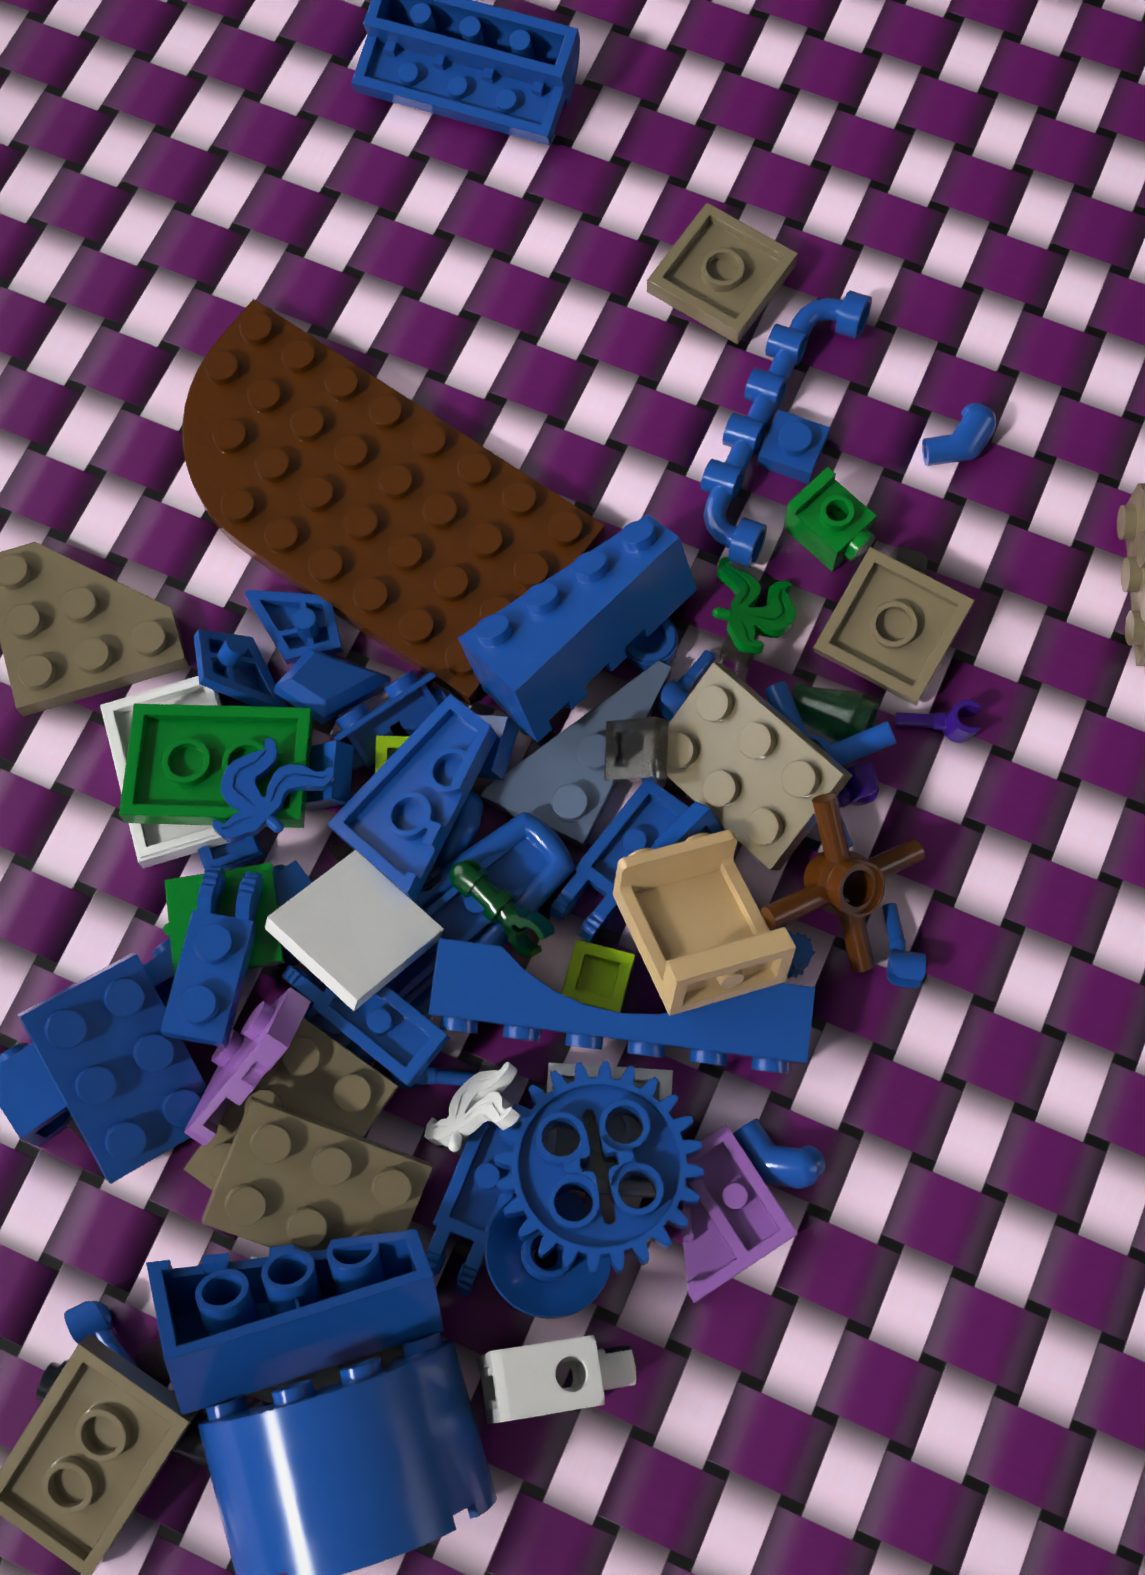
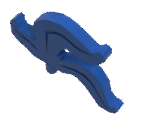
M267 738L263 750L240 757L226 768L222 776L221 794L226 803L239 812L234 814L226 823L213 820V829L227 842H235L248 836L259 834L266 825L275 833L282 832L284 824L275 816L282 810L285 798L290 793L297 791L327 790L336 778L333 768L327 767L325 771L315 772L304 765L289 764L279 767L273 773L269 782L266 797H262L257 788V781L267 775L277 765L279 757L275 741Z

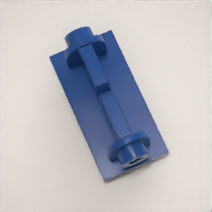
M412 669L387 685L384 690L389 698L371 710L365 702H362L335 720L341 730L330 736V739L332 741H340L345 737L350 745H354L352 768L354 771L363 765L366 769H369L375 764L376 735L395 736L389 727L399 722L407 736H411L447 698L439 687L430 692L425 685L436 677L433 672L426 673L418 678Z

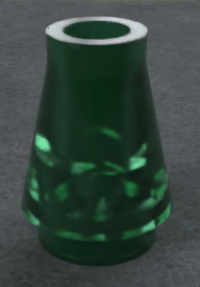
M797 683L791 692L803 723L834 742L846 739L875 725L879 704L868 700L865 692L810 687L801 683Z

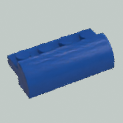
M371 0L363 23L367 37L351 81L355 92L550 146L563 105L569 106L576 80L580 54L578 28L474 0Z

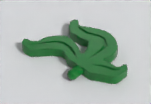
M723 557L719 560L716 576L734 592L736 597L732 599L730 609L715 607L712 610V615L717 619L728 621L726 631L740 652L757 655L763 651L764 644L754 639L755 633L768 638H778L787 633L794 624L796 609L788 595L791 583L785 580L775 582L769 587L766 606L753 607L758 601L761 592V586L758 581L749 573L734 568L730 564L728 557Z

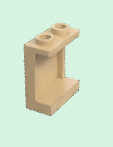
M731 829L713 834L699 833L683 842L657 849L642 848L634 851L627 857L621 858L617 864L613 897L669 1016L786 982L796 946L786 927L772 931L769 930L734 862L737 838Z

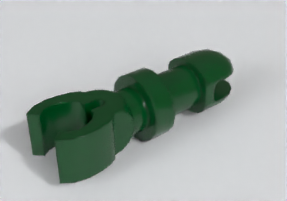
M466 859L456 863L450 872V880L454 888L465 898L472 896L484 907L483 916L492 924L499 921L503 925V930L508 936L509 943L519 954L531 958L542 951L541 945L531 941L527 930L531 928L536 932L539 939H546L555 933L551 922L540 913L531 912L524 907H519L515 903L517 896L508 888L501 891L488 879L489 872L476 861Z

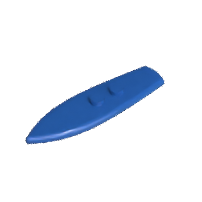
M522 812L428 876L414 903L444 929L441 935L443 939L504 947L509 940L503 930V925L499 921L492 924L483 916L484 907L472 896L465 898L454 888L450 880L452 867L462 860L470 859L476 861L489 872L488 879L501 891L508 888L517 896L515 903L519 907H524L531 912H537L574 871L575 864L564 842L553 829L531 813ZM438 942L386 984L387 987L427 1019L433 1017L428 1012ZM312 973L310 977L313 979L314 984L324 992L327 986ZM299 990L296 991V992H298L299 994H301L302 996H304L305 998H307V997H306L304 994H302ZM311 1001L304 1017L371 1064L376 1060L312 1008L314 1003Z

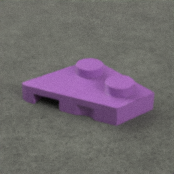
M290 987L272 1005L265 1001L261 1002L245 1022L241 1033L232 1029L227 1048L218 1046L212 1056L211 1061L217 1064L218 1067L183 1133L203 1146H206L217 1133L218 1125L230 1101L240 1106L254 1090L261 1078L289 1048L311 1001Z
M727 1124L702 1139L701 1151L687 1159V1163L704 1168L702 1179L694 1182H685L686 1187L700 1196L697 1206L679 1205V1210L689 1221L688 1226L685 1230H681L688 1294L694 1303L798 1235Z

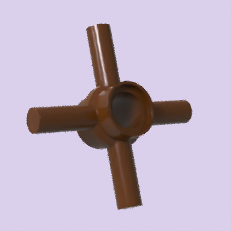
M834 793L822 794L813 798L812 803L823 852L814 856L808 863L803 879L804 888L762 907L761 914L770 930L777 929L820 908L831 915L839 917L851 970L853 972H865L874 968L875 962L864 917L874 912L880 905L885 893L884 879L923 861L925 853L922 845L916 839L908 840L869 859H866L859 853L849 851L837 795Z

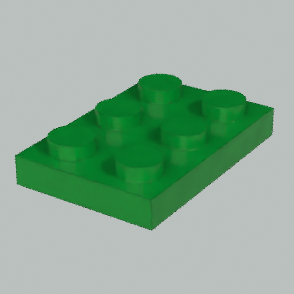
M134 703L119 816L125 823L213 826V820L226 823L239 811L230 807L221 794L222 776L226 768L234 760L263 750L267 738L275 741L279 757L277 765L267 775L257 781V788L262 797H266L269 782L273 773L279 767L293 764L304 765L310 768L314 715L311 708ZM307 791L293 792L285 798L282 810L275 816L284 824V828H304Z

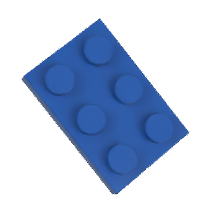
M136 953L125 956L17 1014L105 1179L110 1184L191 1138L183 1132L207 1088L183 1040L165 1037L160 1032L166 1008Z

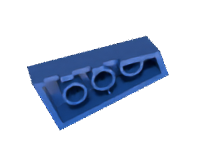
M647 514L638 521L626 525L621 532L592 551L580 555L572 564L546 581L534 585L524 595L503 609L483 618L475 627L458 637L469 664L481 683V689L537 743L552 730L549 720L563 706L573 710L588 695L585 685L603 668L613 671L627 658L626 646L636 636H649L697 590L680 537Z
M417 1229L333 1239L330 1241L327 1250L311 1252L296 1249L295 1244L275 1246L269 1248V1257L232 1261L229 1252L203 1255L201 1265L174 1269L170 1260L146 1262L164 1361L182 1415L444 1331L434 1276Z

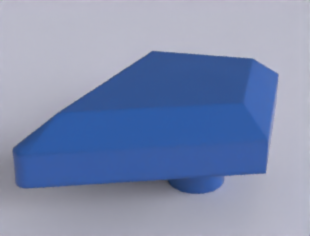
M261 590L245 591V596L287 665L296 663L308 649L327 655L343 652L334 608L317 594Z
M202 629L197 630L194 635L199 685L251 706L286 707L283 698L274 693L276 683L253 637Z
M308 649L275 685L274 693L296 708H311L314 720L323 724L384 691V688L390 684L391 677Z

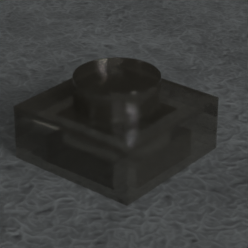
M658 717L606 721L604 780L615 783L667 780L669 720Z

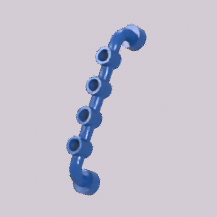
M849 290L844 300L833 298L815 300L799 310L789 327L777 323L773 326L766 344L765 354L774 358L768 371L758 368L752 370L746 384L744 399L753 402L747 416L733 413L730 416L724 430L722 442L723 445L731 447V450L725 462L713 458L710 459L701 480V491L710 493L706 500L703 514L706 529L715 541L729 548V561L752 568L763 548L767 525L744 517L736 527L727 520L726 512L730 502L734 501L740 492L745 470L752 456L758 453L762 445L766 426L773 411L777 410L782 403L788 379L795 365H799L804 356L808 337L813 327L821 321H836L835 332L837 334L858 340L870 314L871 296Z

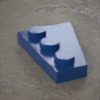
M449 694L327 825L415 902L497 738V734L491 725L453 695Z

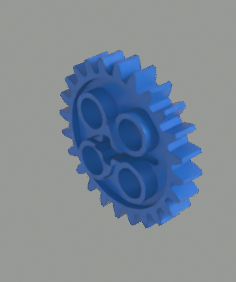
M608 1061L602 1062L597 1078H589L581 1062L576 1063L575 1081L568 1084L556 1070L552 1071V1092L546 1094L542 1089L533 1084L529 1087V1094L535 1105L532 1110L516 1104L512 1106L520 1114L517 1120L521 1125L520 1129L507 1128L505 1130L501 1129L499 1132L500 1139L512 1146L513 1151L496 1154L494 1157L495 1165L511 1170L512 1174L495 1182L498 1193H516V1198L503 1209L506 1218L525 1215L527 1219L518 1231V1237L523 1241L539 1233L543 1238L540 1242L538 1256L544 1259L556 1247L562 1249L563 1269L567 1271L574 1264L578 1255L586 1257L588 1272L591 1276H595L599 1268L600 1259L609 1257L615 1272L621 1274L625 1261L624 1254L632 1252L643 1266L648 1264L649 1253L646 1244L652 1241L658 1247L667 1251L672 1243L665 1230V1226L668 1224L674 1228L685 1230L689 1223L685 1215L677 1208L678 1204L697 1206L700 1199L696 1192L685 1186V1182H694L702 1179L704 1176V1168L687 1163L688 1158L695 1156L701 1151V1141L682 1139V1135L693 1124L692 1116L673 1119L670 1114L676 1107L679 1097L673 1094L661 1101L655 1099L654 1096L658 1084L656 1077L647 1081L642 1088L633 1085L635 1070L630 1065L624 1071L620 1080L611 1078V1069ZM587 1111L595 1115L602 1159L605 1163L615 1162L616 1164L609 1168L607 1182L616 1218L612 1224H607L603 1220L598 1185L594 1172L582 1171L590 1163V1146L583 1121V1114ZM628 1115L639 1123L642 1134L634 1142L621 1144L614 1141L608 1135L606 1130L607 1123L616 1116ZM565 1127L572 1130L580 1141L577 1149L567 1156H555L549 1153L543 1145V1140L552 1129ZM632 1177L645 1179L652 1185L655 1191V1200L644 1208L630 1207L620 1197V1185ZM569 1190H579L585 1193L592 1203L591 1212L579 1221L563 1219L555 1208V1203L562 1193Z

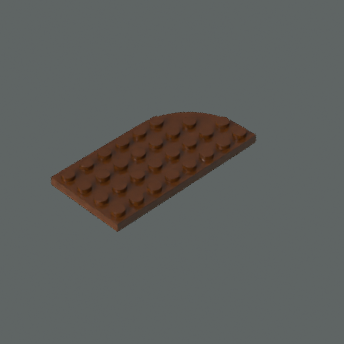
M255 299L247 305L208 351L189 388L182 423L184 457L196 493L216 526L231 542L249 556L305 594H317L333 606L337 616L423 674L433 672L436 676L432 679L434 682L470 706L483 690L481 689L480 681L469 664L458 637L475 627L483 618L495 614L524 595L534 585L546 581L572 564L580 555L592 551L605 536L604 524Z

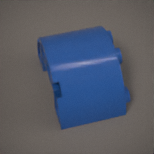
M440 1332L403 1343L401 1345L404 1354L390 1358L392 1365L382 1368L379 1358L361 1361L339 1370L341 1382L316 1390L312 1379L284 1386L271 1392L274 1403L263 1406L262 1400L247 1404L246 1396L243 1395L205 1408L208 1418L197 1421L235 1575H278L287 1573V1575H343L399 1556L455 1531L456 1526L453 1515L466 1508L471 1519L481 1516L493 1506L497 1496L453 1338L442 1342Z

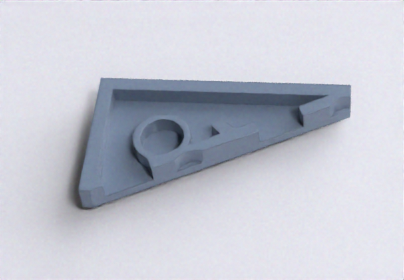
M658 661L506 772L504 780H495L487 786L481 794L483 803L511 817H516L522 812H529L546 823L562 840L585 849L661 696L662 689L671 676L672 666Z

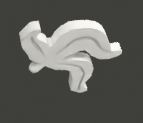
M506 1062L500 1070L482 1071L473 1075L453 1096L449 1106V1116L440 1121L432 1117L427 1123L424 1137L435 1146H448L450 1151L457 1152L461 1148L462 1139L474 1133L486 1121L494 1122L502 1130L512 1126L517 1122L520 1114L511 1108V1104L499 1093L504 1091L517 1074V1069L511 1063Z

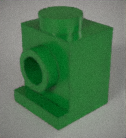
M827 467L788 503L783 529L833 572L847 558L851 562H855L870 548L875 540V535L872 534L877 515L836 481V473ZM831 514L837 521L830 519L828 516Z

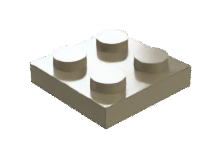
M706 203L647 279V292L738 344L796 267L798 253L713 205Z
M870 547L813 649L820 656L917 706L975 600Z

